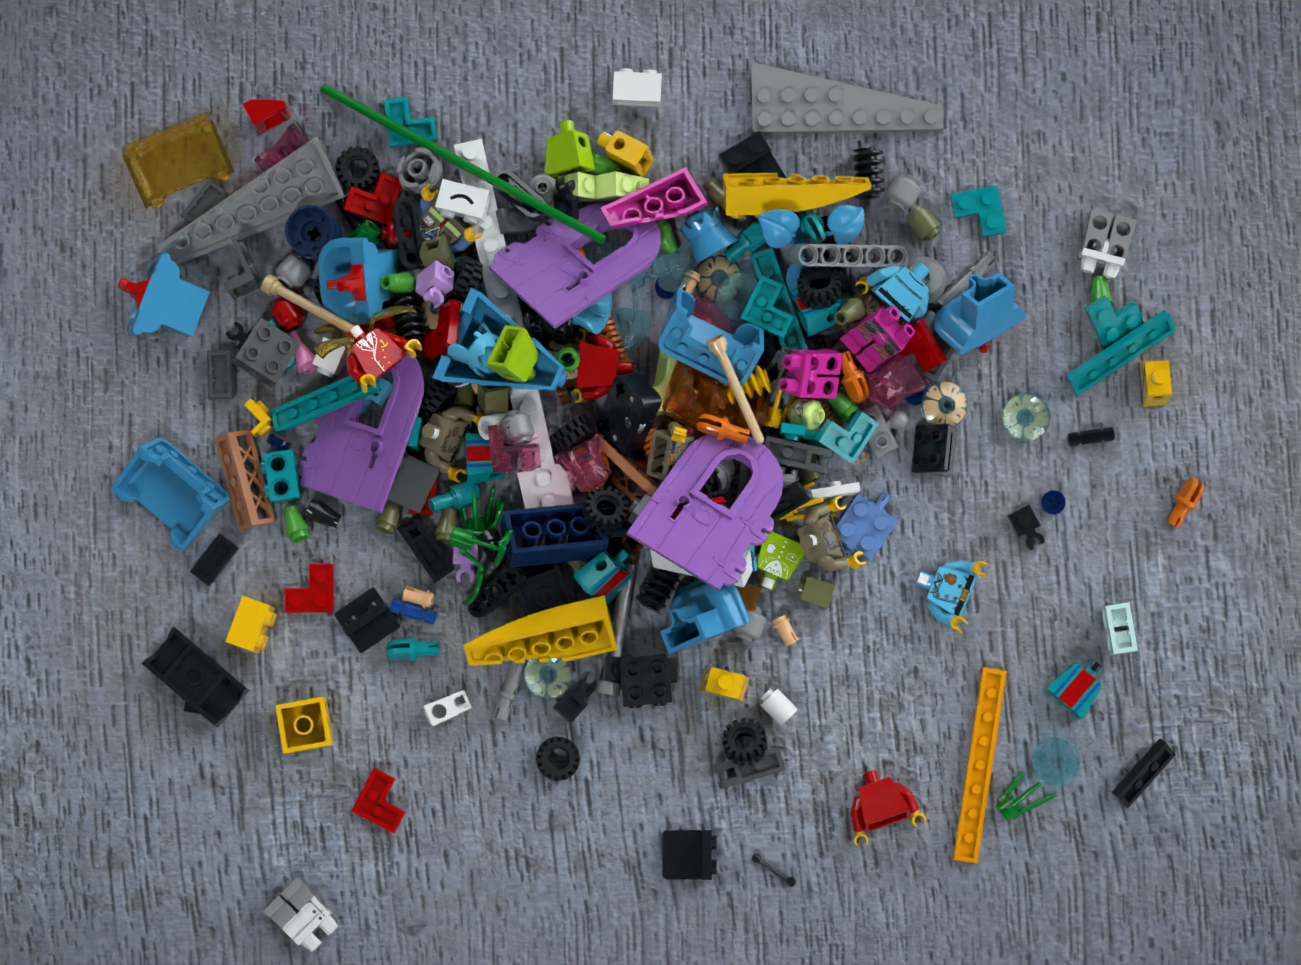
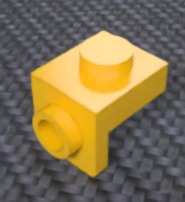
M250 398L244 405L260 421L250 433L255 438L259 435L263 437L271 430L273 421L266 414L269 409L260 400L255 403Z

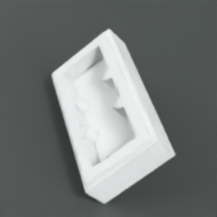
M841 481L827 483L825 488L811 490V500L823 497L825 500L837 496L856 495L860 492L859 482L841 485Z

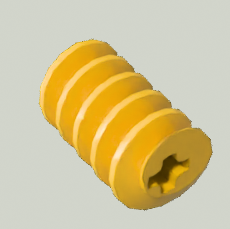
M756 365L755 373L752 372L746 383L741 386L744 394L746 393L750 399L754 397V391L759 396H762L763 388L772 393L765 367L762 370L759 365ZM718 380L725 404L726 399L732 405L735 404V395L731 386Z

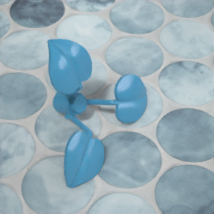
M841 205L833 209L827 219V226L831 231H824L825 235H833L834 241L837 244L852 242L859 235L864 224L863 208ZM776 209L757 216L763 238L769 246L783 248L788 244L794 246L795 244L806 243L807 237L801 232L799 227L800 220L794 212ZM801 252V258L805 260V256ZM794 263L789 266L786 274L789 291L798 289L797 279L800 273H804V270L807 268L811 271L812 266H801Z

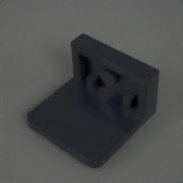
M531 309L530 314L524 315L525 329L531 338H535L537 341L551 340L560 345L574 344L578 325H573L572 321L568 320L554 329L534 309Z
M667 655L626 657L620 660L624 707L640 708L643 705L653 704V706H663L672 702L669 659Z
M665 830L662 833L663 878L667 880H712V875H717V860H712V850L717 849L716 835H712V830Z

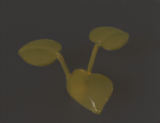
M392 306L380 310L370 318L368 334L373 331L374 323L377 320L399 313L412 312L417 314V312L408 306ZM328 323L314 329V333L326 334L340 330L344 338L320 342L314 345V350L322 359L330 352L343 346L348 352L353 346L354 338L349 337L347 332Z

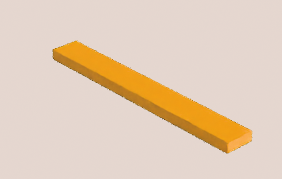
M982 667L952 860L973 864L978 863L1007 673L1004 670Z

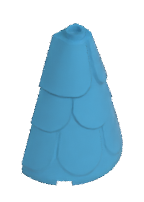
M470 288L461 309L464 314L458 325V341L456 344L467 349L476 338L473 333L479 332V326L482 321L487 325L490 332L497 337L500 336L505 325L519 326L498 309L485 295ZM531 338L539 352V357L533 367L536 375L530 381L522 383L507 380L496 372L491 374L484 373L485 378L482 379L468 364L451 359L448 353H446V356H441L432 378L442 382L556 391L558 387L563 388L568 374L564 373L565 367L535 338Z

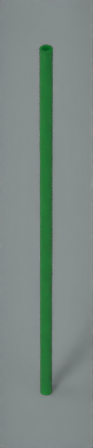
M324 83L321 86V93L413 143L430 150L437 156L601 245L604 243L606 236L329 85Z

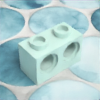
M1130 603L1102 607L1101 611L1109 656L1138 651Z

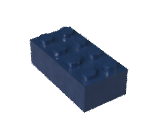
M585 503L507 510L503 512L500 524L502 537H504L508 529H512L511 539L506 546L509 568L594 559L601 552L607 551L609 544L607 534H604V529H601L600 533L595 532L597 527L594 526L591 529L589 528L590 522L585 523V516L582 514ZM598 505L597 510L601 513L600 505Z

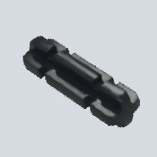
M1112 427L1104 428L1103 430L1081 431L1079 434L1078 432H1073L1067 435L1069 446H1077L1080 443L1082 445L1099 443L1102 440L1105 442L1113 441L1115 439V431Z

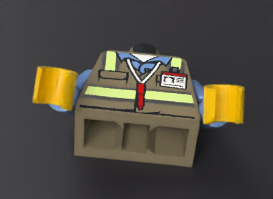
M428 184L421 190L422 198L417 209L422 242L445 236L453 254L465 251L475 240L481 238L482 234L474 235L473 228L476 226L469 227L459 216H454V219L441 216L435 207L437 198L434 200L439 194V190L437 189L431 193L429 191L431 184Z

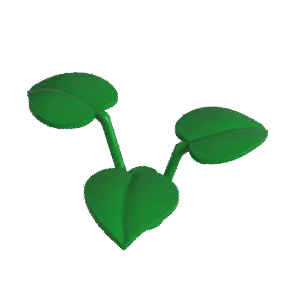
M495 498L494 518L488 529H496L503 512L504 503ZM454 526L448 544L460 548L459 553L464 554L478 567L475 584L469 596L461 604L470 605L476 599L485 571V566L466 550H472L474 544L497 550L498 553L493 567L497 568L505 555L506 546L511 539L512 529L506 531L503 539L498 542L499 546L477 540L476 536H480L481 531L465 530Z

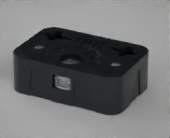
M639 372L616 376L596 421L597 430L621 455L641 450L654 423L657 412L661 407L660 395Z

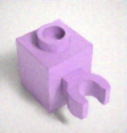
M435 260L417 275L416 292L423 296L424 301L427 302L429 300L437 308L444 302L443 296L453 289L454 272L448 266Z
M474 544L472 550L467 549L466 551L479 561L480 545ZM454 547L453 564L454 566H461L456 574L457 582H461L462 574L468 573L470 575V583H473L475 575L471 567H477V565L464 554L459 553L460 548Z

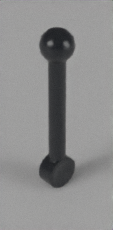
M755 853L752 855L754 863H760L785 880L788 886L793 887L796 884V880L793 877H787L761 859L760 854Z

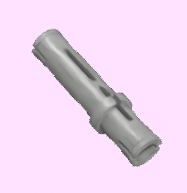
M987 251L974 265L970 264L967 267L968 270L936 300L939 303L938 305L942 308L949 301L968 290L969 276L971 274H977L979 277L984 278L983 275L998 262L997 259Z
M525 660V663L511 662L502 690L498 692L499 698L492 717L507 721L513 701L517 699L515 695L527 660Z

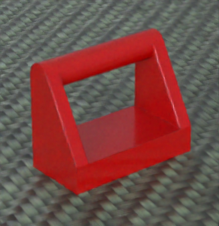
M251 99L242 104L259 136L291 118V113L283 100Z

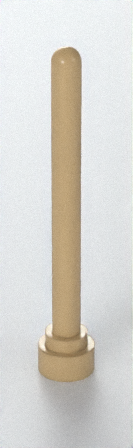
M271 274L262 282L261 291L270 296L280 295L347 333L355 327V325L283 287L280 279Z
M723 334L712 337L706 341V345L710 352L717 355L755 442L761 444L764 442V437L726 353V345L728 343Z

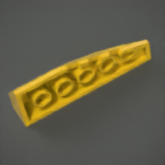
M778 173L722 174L726 216L736 219L743 218L744 215H754V217H757L759 214L776 209H785L792 212L809 210L848 199L871 189V182L868 177L836 176L835 180H830L829 177L824 175H814L811 179L801 177V174H791L788 178H779Z
M605 595L553 607L525 616L487 632L463 645L469 666L502 664L503 661L508 660L514 661V663H525V660L529 659L549 662L550 658H562V661H572L618 650Z

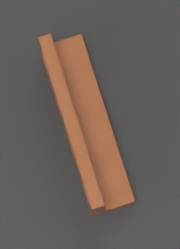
M251 429L229 432L214 439L239 532L249 530L255 526L276 522L270 499L265 497V480L253 435L250 433ZM237 437H245L247 445L245 450L239 446ZM245 460L252 463L253 470L251 473L245 469ZM252 483L258 486V496L251 492L250 485ZM258 505L264 509L266 519H258L256 511Z
M596 433L591 441L612 460L613 466L617 465L625 474V478H616L613 471L611 481L633 502L639 499L638 497L642 499L645 494L652 497L660 485L646 474L628 455H621L605 440L602 434ZM630 480H633L641 487V493L633 494L630 491Z

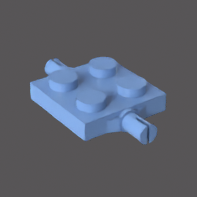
M882 492L876 503L870 502L857 494L837 524L836 528L845 547L847 559L853 553L861 551L864 553L862 556L872 562L898 523V520L889 515L884 509L891 498L886 492Z

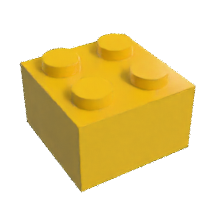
M242 595L225 642L257 654L260 653V650L264 651L269 637L266 636L268 628L274 626L277 614L274 613L276 608Z
M326 697L275 705L283 754L334 746Z

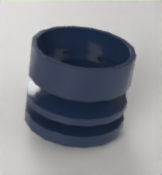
M305 205L297 208L290 214L285 225V236L289 245L311 262H318L323 246L330 240L343 238L341 225L325 209L317 205ZM319 233L321 234L320 238H313L314 235H318Z

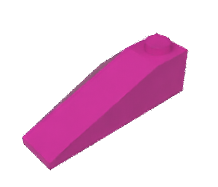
M686 167L601 207L600 211L609 226L616 228L685 216L707 206L708 202Z

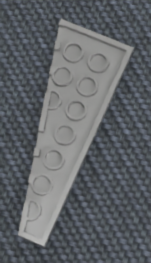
M751 63L752 134L758 131L761 134L943 131L942 105L763 64Z
M318 137L304 144L157 246L159 254L168 253L170 260L179 265L231 244L230 238L234 236L237 240H241L285 222L290 214L299 207L305 205L322 207L344 198V191Z

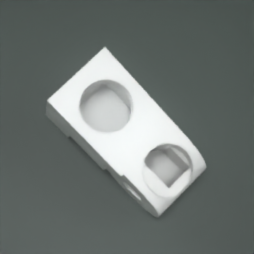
M465 690L427 704L422 709L430 727L433 728L472 709Z

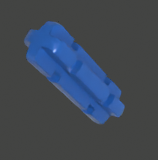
M396 599L392 600L389 608L393 613H402L403 616L419 621L422 619L429 624H434L437 617L435 611L429 609L426 611L422 607L409 603L403 604L402 601Z

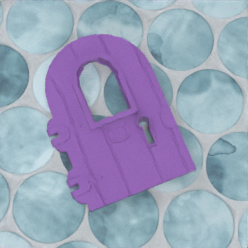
M611 202L587 205L579 209V219L577 221L601 234L611 229L625 228L633 235L626 246L620 247L593 265L577 250L592 239L550 218L547 220L550 226L548 227L545 223L539 225L536 229V237L525 244L520 242L509 244L505 247L507 253L503 249L496 252L494 263L489 266V270L555 329L642 273L653 263L661 247V234L656 221L611 228L600 211L601 207Z
M405 352L406 356L403 360L389 370L394 378L393 392L389 396L378 428H372L369 425L357 422L366 397L316 419L317 425L320 428L315 442L308 444L303 450L302 456L307 457L306 462L300 460L298 464V473L302 476L299 485L380 513L383 512L424 394L423 374L416 358H411L408 352ZM347 363L343 367L337 381L349 376Z
M709 434L702 436L684 451L626 535L634 538V540L655 551L717 591L723 585L732 586L741 578L734 571L739 574H744L746 571L747 562L743 557L750 545L758 546L767 540L768 536L761 531L771 534L774 529V521L770 515L775 510L782 495L783 476L776 457L762 443L757 444L754 438L748 436L746 444L728 438L719 441L716 440L715 436ZM735 459L743 462L751 469L752 477L732 507L728 509L707 498L708 496L700 492V490L721 462ZM678 504H685L675 520L670 518L676 512Z

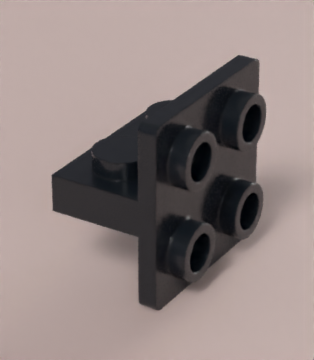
M951 424L917 425L914 436L912 473H930L952 477L957 429L952 428Z
M374 587L334 614L343 627V631L352 640L360 653H364L400 628L399 622Z

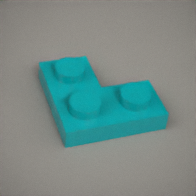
M408 97L384 100L386 117L432 142H438L434 117L411 120ZM388 129L390 148L417 145Z
M998 185L950 194L954 219L978 215L982 238L1007 232Z
M761 275L740 317L741 320L785 339L795 317L774 307L784 286Z
M1104 295L1085 307L1100 345L1104 348L1145 323L1137 304L1133 301L1114 312L1110 300Z
M857 410L846 429H843L827 418L816 435L815 440L854 464L879 423L860 410Z
M782 422L778 438L793 442H807V445L816 447L823 445L815 440L819 431L807 430L806 426Z

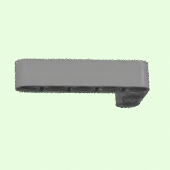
M799 243L792 246L789 252L791 262L801 266L878 267L879 270L892 265H902L907 268L908 262L907 251L898 245ZM803 249H805L807 253L805 260H802L801 258V252ZM827 249L829 252V258L825 261L823 254ZM848 250L851 252L849 261L846 259V252ZM870 250L873 252V259L871 261L868 259ZM894 250L895 259L891 261L890 254ZM877 296V301L880 304V306L889 308V306Z

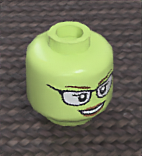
M799 398L789 406L787 413L791 424L806 426L807 430L818 429L825 418V412L820 402L811 399Z

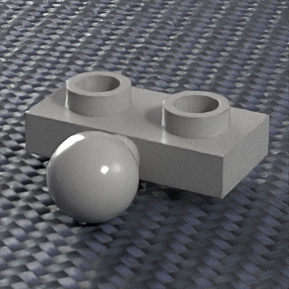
M877 404L862 411L879 423L868 440L876 457L879 458L899 448L890 430L904 429L908 424L907 415L902 411H895L890 415L889 420L885 422Z

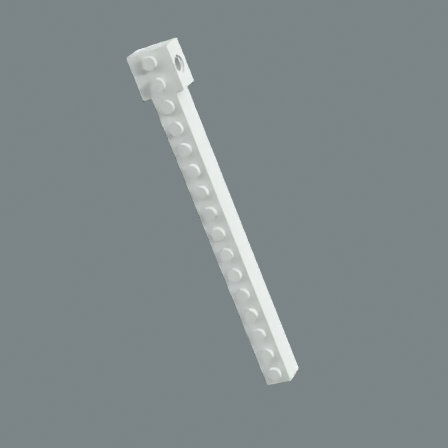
M482 139L454 145L456 155L489 172ZM459 168L462 184L489 190L491 193L485 222L478 221L477 225H475L476 227L473 228L474 235L482 234L481 238L475 240L480 263L483 264L482 274L488 299L519 327L524 328L517 294L489 270V266L494 263L496 252L503 249L507 253L504 235L500 234L496 216L498 209L493 186ZM508 386L513 410H519V413L528 414L534 429V436L531 438V442L521 447L526 471L517 473L525 509L574 504L565 462L559 464L554 462L539 391L512 389L511 386Z

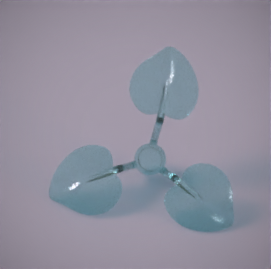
M591 242L588 251L589 261L594 265L624 246L616 242H604L602 245L597 242ZM663 254L653 262L655 275L649 274V272H642L627 282L628 286L632 288L633 309L622 308L612 318L615 322L614 325L617 327L616 331L619 332L618 337H621V342H623V348L630 349L639 345L648 336L651 329L649 314L646 311H637V289L644 286L646 278L658 279L659 286L668 292H676L677 288L683 289L689 283L696 267L695 260L683 254Z

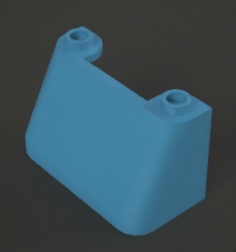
M677 288L672 297L659 336L658 344L660 350L664 354L730 385L717 355L710 352L706 345V341L710 338L723 334L728 343L726 345L728 358L740 385H744L764 352V330L749 323L740 325L734 335L691 315L695 307V299L690 293Z
M156 438L140 446L110 488L122 502L138 500L172 530L169 534L171 544L182 551L187 550L230 500V495L224 488L163 438Z

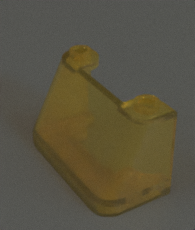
M211 112L199 114L132 141L122 147V157L145 208L150 206L152 209L160 207L165 203L164 200L168 194L210 177L218 179V181H224L232 176L231 173L235 172Z

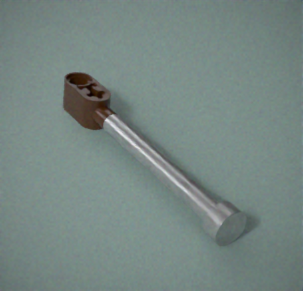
M628 511L626 523L629 528L632 526V523L628 521L631 514L630 511ZM623 536L622 546L634 558L625 567L631 574V579L617 594L612 620L618 650L607 652L606 656L621 657L638 554L644 547L640 543V545H635V548H630V544L626 543L627 540H631L629 536ZM604 667L602 681L597 680L595 692L619 696L621 684L617 683V681H605Z

